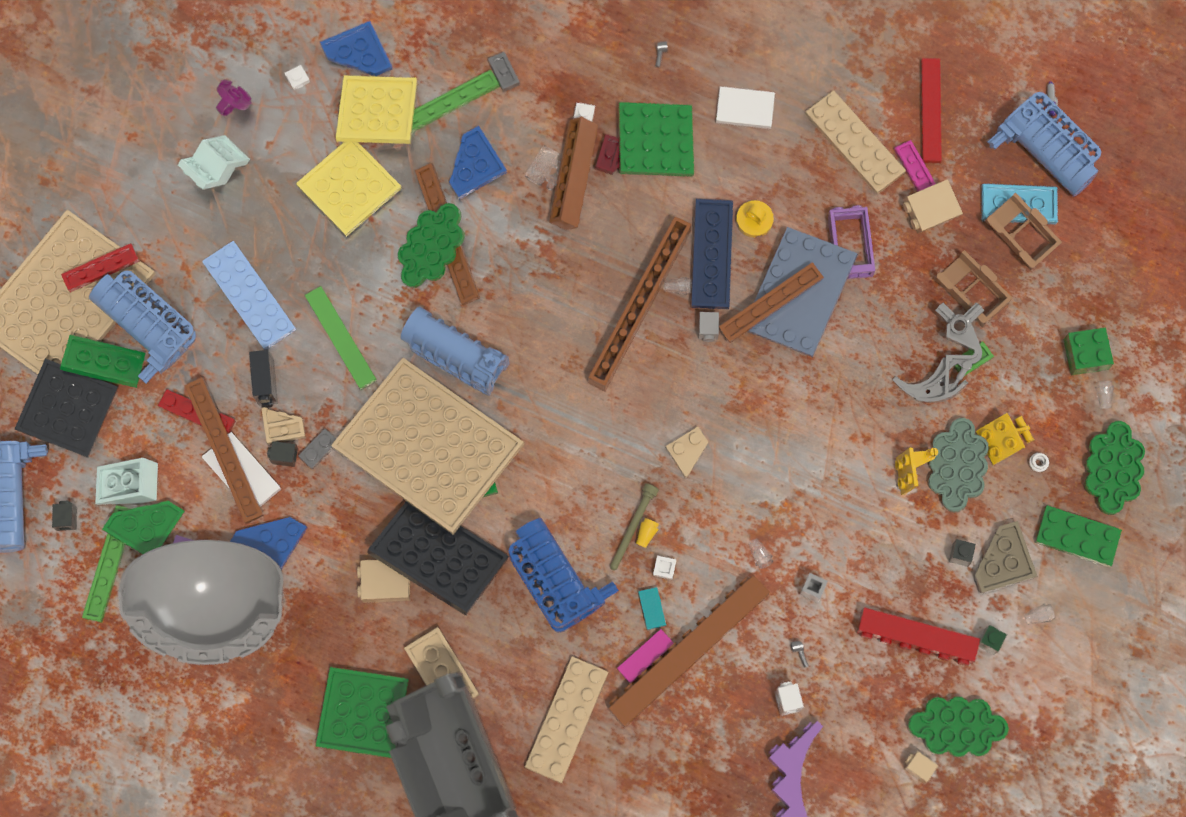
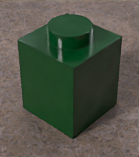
M989 625L980 637L979 647L995 655L999 652L1007 634Z

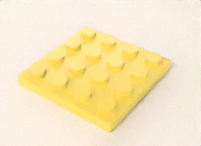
M344 76L336 141L411 144L417 78Z
M343 142L296 183L297 187L346 237L402 189L401 185L358 142Z

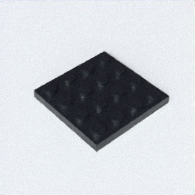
M45 358L15 426V430L89 458L117 393L118 386L100 379L60 370L61 364Z

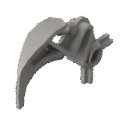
M977 302L964 315H956L944 303L940 304L935 310L948 323L947 340L973 351L974 354L946 355V358L942 359L935 373L928 380L919 384H907L896 376L893 381L904 392L921 402L938 403L957 396L967 386L968 382L966 380L958 387L957 384L963 379L966 372L971 369L972 364L978 362L982 357V349L971 324L984 311ZM962 322L965 328L962 331H957L954 325ZM959 364L961 370L956 376L957 379L954 383L949 384V371L953 366Z

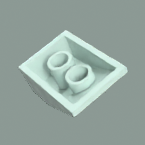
M145 458L98 466L95 504H136L156 501L158 463Z

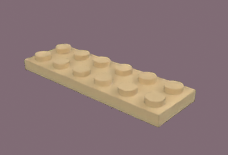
M834 90L805 112L808 119L876 195L905 174L906 170Z
M575 657L571 658L525 768L562 784L607 678L608 671Z

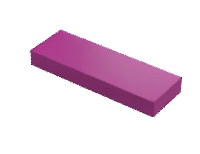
M911 140L894 148L897 157L917 192L936 184Z
M660 629L622 663L617 670L629 683H632L674 643Z

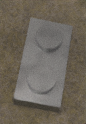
M505 52L488 58L490 67L503 92L520 85Z
M324 429L298 457L314 470L333 450L331 445L336 438Z

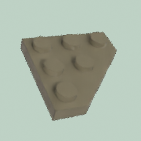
M1018 521L998 527L974 575L980 594L1037 577Z

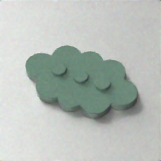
M966 418L954 420L949 432H942L934 438L933 449L936 448L938 454L932 461H929L930 468L933 471L929 478V487L935 494L942 495L945 509L953 513L964 510L968 498H976L983 493L985 485L982 477L988 470V463L984 458L989 450L988 443L982 436L975 435L974 424Z

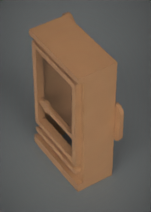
M1014 193L1010 199L985 220L1030 270L1062 243L1046 225L1048 223L1047 219L1038 209H1031L1017 193ZM1022 213L1027 221L1014 233L1008 234L1004 227L1018 214ZM1029 222L1049 242L1033 259L1013 239Z
M965 250L955 262L942 273L939 272L935 278V281L966 311L973 304L965 297V294L979 281L1000 301L987 314L981 313L975 319L982 328L1001 312L1013 298L996 282L997 276L986 265L980 266ZM971 272L977 280L966 290L960 292L955 285Z

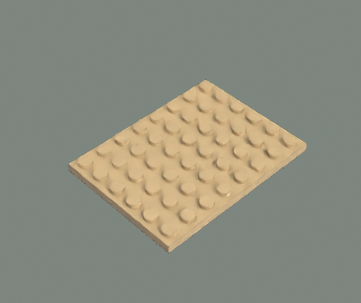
M66 210L0 289V348L38 375L45 358L61 364L69 335L101 342L116 322L89 299L91 291L100 280L70 293L61 274L121 247L72 212ZM140 261L109 276L115 279L121 272L131 271L147 285L156 273Z
M402 358L331 446L448 532L454 534L523 447L524 442Z

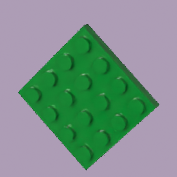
M619 102L620 174L693 177L692 105Z
M330 667L316 747L391 758L389 751L396 749V747L391 743L385 728L393 723L387 706L406 696L409 679Z

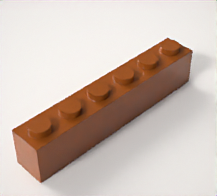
M582 116L569 121L549 223L564 230L578 228L594 152V143L597 137L598 124Z

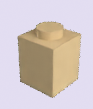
M919 751L914 755L911 753L904 762L907 765L904 770L924 784L928 782L938 767L936 763Z

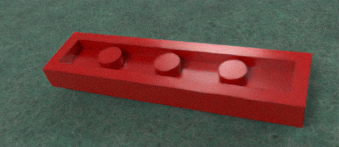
M130 243L61 274L68 291L71 293L102 279L107 274L111 275L140 261L133 245Z
M166 389L158 407L202 427L191 400ZM219 413L229 434L236 421Z

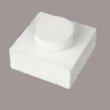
M301 65L285 73L294 91L310 83Z
M577 103L574 118L582 116L592 121L595 106Z
M657 556L653 576L672 580L676 559Z

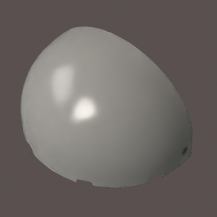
M193 540L173 543L141 555L125 569L118 589L120 614L122 619L126 620L131 633L143 645L164 657L169 655L178 658L177 661L189 664L211 665L227 663L230 659L239 656L243 658L258 650L273 635L282 615L283 574L278 564L271 557L243 544L220 540Z

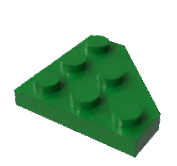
M164 501L122 512H114L102 528V531L143 555L163 546L185 511L170 501Z

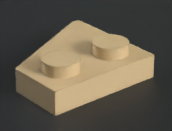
M265 407L261 408L268 445L272 444V441L286 442L306 438L304 423L301 417L290 416Z
M696 427L668 444L665 448L683 476L687 478L707 447L708 441L699 427Z

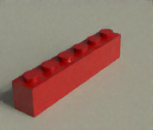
M865 607L861 611L856 632L861 634L860 637L872 640L873 637L880 639V643L886 645L895 643L901 649L919 650L918 653L923 655H930L932 653L938 655L939 659L946 661L954 659L957 660L958 664L969 666V664L975 662L980 638Z

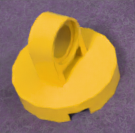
M761 201L744 203L739 208L736 216L738 228L744 235L751 238L766 235L771 230L774 221L771 208Z

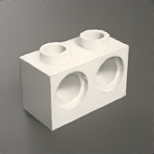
M791 681L780 684L775 692L780 716L800 712L804 706L798 683L792 685Z

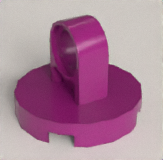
M222 80L217 86V92L222 99L216 106V110L223 117L229 115L235 108L247 110L252 103L250 102V95L242 87L238 86L236 88L232 86L233 82L229 80Z

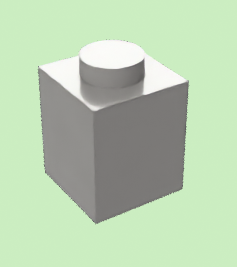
M700 312L699 339H703L704 342L718 340L719 312Z
M809 573L800 595L818 603L828 581Z

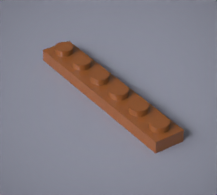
M812 262L720 325V331L729 343L733 342L823 280V275Z

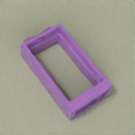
M853 206L849 209L836 207L829 211L828 222L831 243L837 246L835 220L861 218L867 264L853 265L848 279L873 277L875 273L867 207Z

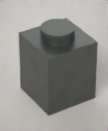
M272 441V447L268 448L267 457L270 458L269 460L273 465L295 467L298 447L292 443Z
M59 501V504H52V527L57 531L77 530V507L70 501Z
M956 539L952 545L949 562L968 567L972 563L976 544Z

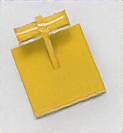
M1006 413L976 431L977 435L986 439L989 448L987 454L993 465L1025 448L1019 434H1023L1027 443L1034 441L1029 431L1030 427L1026 425L1022 416L1015 419L1019 427L1018 429L1015 428L1009 414Z
M908 448L896 457L895 468L898 470L899 476L897 484L901 490V495L907 494L918 486L916 468L932 461L938 454L936 448L920 452H913V448Z

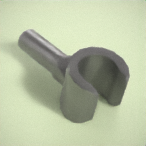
M666 41L657 44L655 67H660L662 52H668Z
M800 641L791 642L792 652H799L804 668L808 667L803 643Z

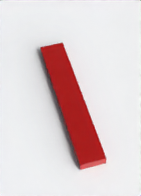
M922 58V160L924 163H941L940 58Z

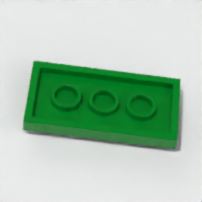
M69 335L60 370L137 388L139 382L138 375L141 373L146 353Z
M1047 505L1044 509L1035 543L1112 567L1122 530Z

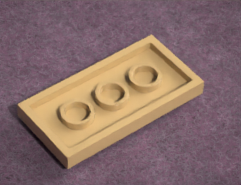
M438 627L404 648L426 685L435 682V679L444 675L462 672V679L468 687L472 699L479 696V693Z

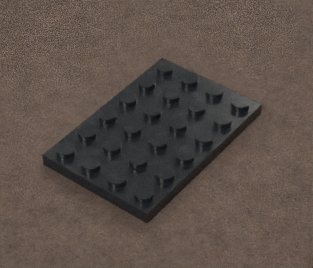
M407 501L367 551L375 559L467 616L509 558L508 555L462 526L454 534H451Z

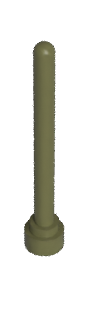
M645 483L642 489L643 498L610 565L613 571L617 570L650 499L653 500L659 492V489L653 485Z

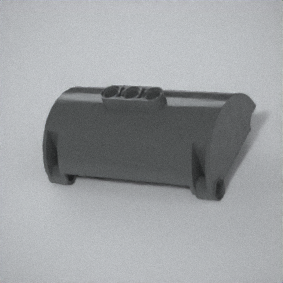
M462 672L450 673L434 680L435 682L387 706L393 723L385 728L391 743L396 747V749L390 750L389 753L415 817H518L517 808L474 701L462 679Z

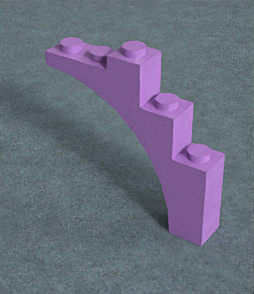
M818 721L815 724L810 722L803 729L805 734L800 739L796 736L788 744L791 747L790 749L783 743L780 747L776 745L769 752L771 757L768 760L785 776L784 778L780 776L772 784L774 788L771 791L788 808L787 810L783 808L775 817H808L802 801L801 771L811 742L823 728Z

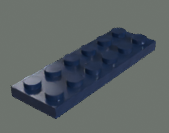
M696 199L691 308L729 309L733 200Z

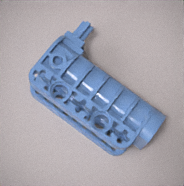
M1036 92L1012 112L1004 123L998 127L997 134L987 141L989 147L994 150L1004 141L1007 144L1011 141L1014 144L1019 141L1074 197L1082 192L1098 173L1094 163L1101 156V149L1042 92ZM1041 98L1043 100L1042 104L1035 103L1037 99L1039 100ZM1054 111L1057 117L1053 119L1047 112ZM1068 125L1069 128L1064 130L1062 126ZM1080 137L1083 140V144L1079 145L1074 138ZM1089 151H1090V152H1092V151L1096 152V153H1095V156H1093V155L1090 156V155H1089Z
M123 271L115 279L111 278L108 274L105 275L89 295V299L149 351L150 357L147 359L149 365L138 375L146 384L157 372L162 374L170 368L196 340V333L191 323L131 271ZM170 319H175L174 322L168 323Z
M418 307L413 311L401 333V340L408 343L411 351L488 396L493 391L494 383L501 372L505 371L510 364L509 356L503 355L491 347L485 348L481 345V341H473L467 333H459L455 326H447L443 319H435L429 311L422 307Z
M0 441V553L16 552L25 548L22 468L26 467V463L32 462V457L47 456L48 449L46 444L31 446L28 442Z

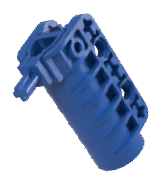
M542 518L535 519L516 530L518 540L509 547L511 563L555 632L561 633L576 625L604 606L605 599L619 592L613 581L599 590L596 587L591 590L588 587L585 588ZM516 553H518L519 555L522 554V556H523L522 559H523V560H522L521 562H519V561H520V558H519V556H518ZM528 568L533 569L529 574L524 573ZM536 579L538 580V581H536L537 584H538V586H539V587H542V589H543V590H542V591H543V594H542L541 596H540V594H541L540 590H539L538 588H535V586H534V585H535L534 581H535ZM548 601L554 603L551 607L544 606ZM555 613H558L557 617L560 621L563 620L562 623H559L558 621L556 622L554 615Z

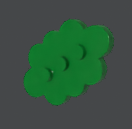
M445 203L437 212L432 210L422 212L417 219V226L408 231L406 235L407 243L403 244L398 251L399 262L404 265L401 279L406 286L417 288L426 279L430 281L441 279L446 271L445 265L455 260V249L461 246L465 239L463 229L458 226L461 220V211L456 205Z
M1122 421L1111 423L1107 427L1105 434L1094 436L1089 443L1091 456L1085 463V468L1089 473L1084 482L1085 489L1090 495L1098 497V507L1107 515L1119 513L1123 509L1125 502H1131L1140 495L1141 485L1138 480L1143 477L1145 472L1144 466L1140 462L1144 458L1145 448L1140 441L1132 439L1130 426Z
M959 696L949 701L940 697L933 698L925 705L924 712L915 713L908 720L909 732L915 738L925 739V746L929 752L941 755L948 751L954 757H962L967 753L977 757L984 756L990 751L992 742L1004 739L1009 730L1008 723L1003 717L992 715L991 707L986 701L973 699L968 702Z

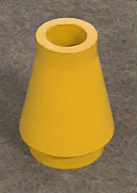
M647 518L643 522L641 521L636 544L647 548L649 542L659 530V524Z

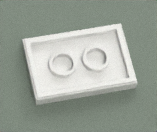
M720 87L716 123L771 129L775 92Z

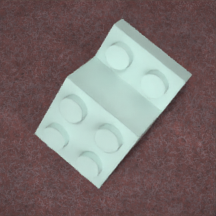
M223 135L202 140L193 157L181 159L178 166L198 187L208 189L226 184L234 169L247 165L250 159L229 138Z

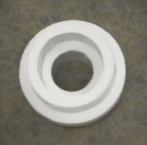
M1035 453L1030 457L1029 465L1032 470L1043 472L1048 468L1049 460L1045 454ZM1040 460L1042 465H1036L1035 461Z

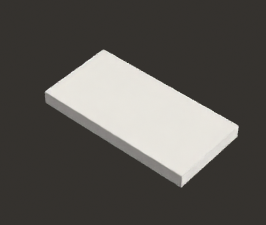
M231 432L228 434L261 507L279 492L281 488ZM210 449L202 458L229 488L213 449Z

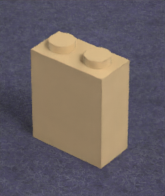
M948 179L903 199L904 210L906 213H909L912 219L910 221L911 226L918 234L963 214Z
M379 560L361 561V566L357 567L358 578H361V586H358V598L361 597L363 603L410 601V580Z

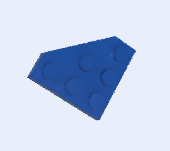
M370 21L320 42L328 61L373 76L381 75L393 69Z
M479 126L462 135L454 170L449 181L459 200L507 173L505 166Z
M288 517L238 530L230 542L243 544L265 553L282 570L307 530V526Z

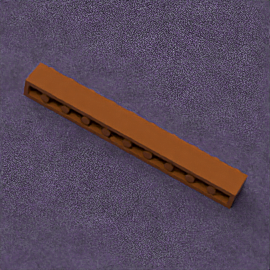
M676 216L672 220L588 377V384L606 392L691 232L692 224Z
M754 575L751 578L748 576L739 583L741 587L736 592L731 590L725 596L727 600L723 604L717 603L710 610L712 612L707 618L703 616L696 623L698 627L693 631L689 629L682 636L683 640L679 644L675 642L668 648L667 651L669 653L664 658L660 656L653 662L654 667L650 671L646 669L638 676L640 680L636 684L630 683L623 690L625 692L624 695L620 698L616 696L609 703L608 711L624 728L769 595L770 591Z

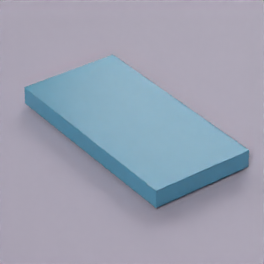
M982 184V221H985L1010 199L1014 193H1017L1031 209H1038L1047 219V224H1057V187ZM1020 213L1011 222L1025 223L1027 219Z

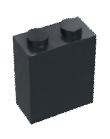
M269 350L249 352L253 397L259 406L265 408L273 407V404H278L274 359Z

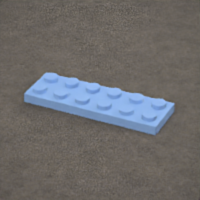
M234 241L202 261L264 350L269 349L296 331L295 326Z

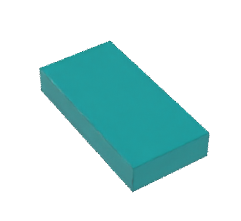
M658 587L638 591L647 630L665 627L666 621Z

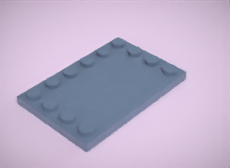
M787 227L755 301L812 262L824 279L747 332L814 357L858 256L857 253Z

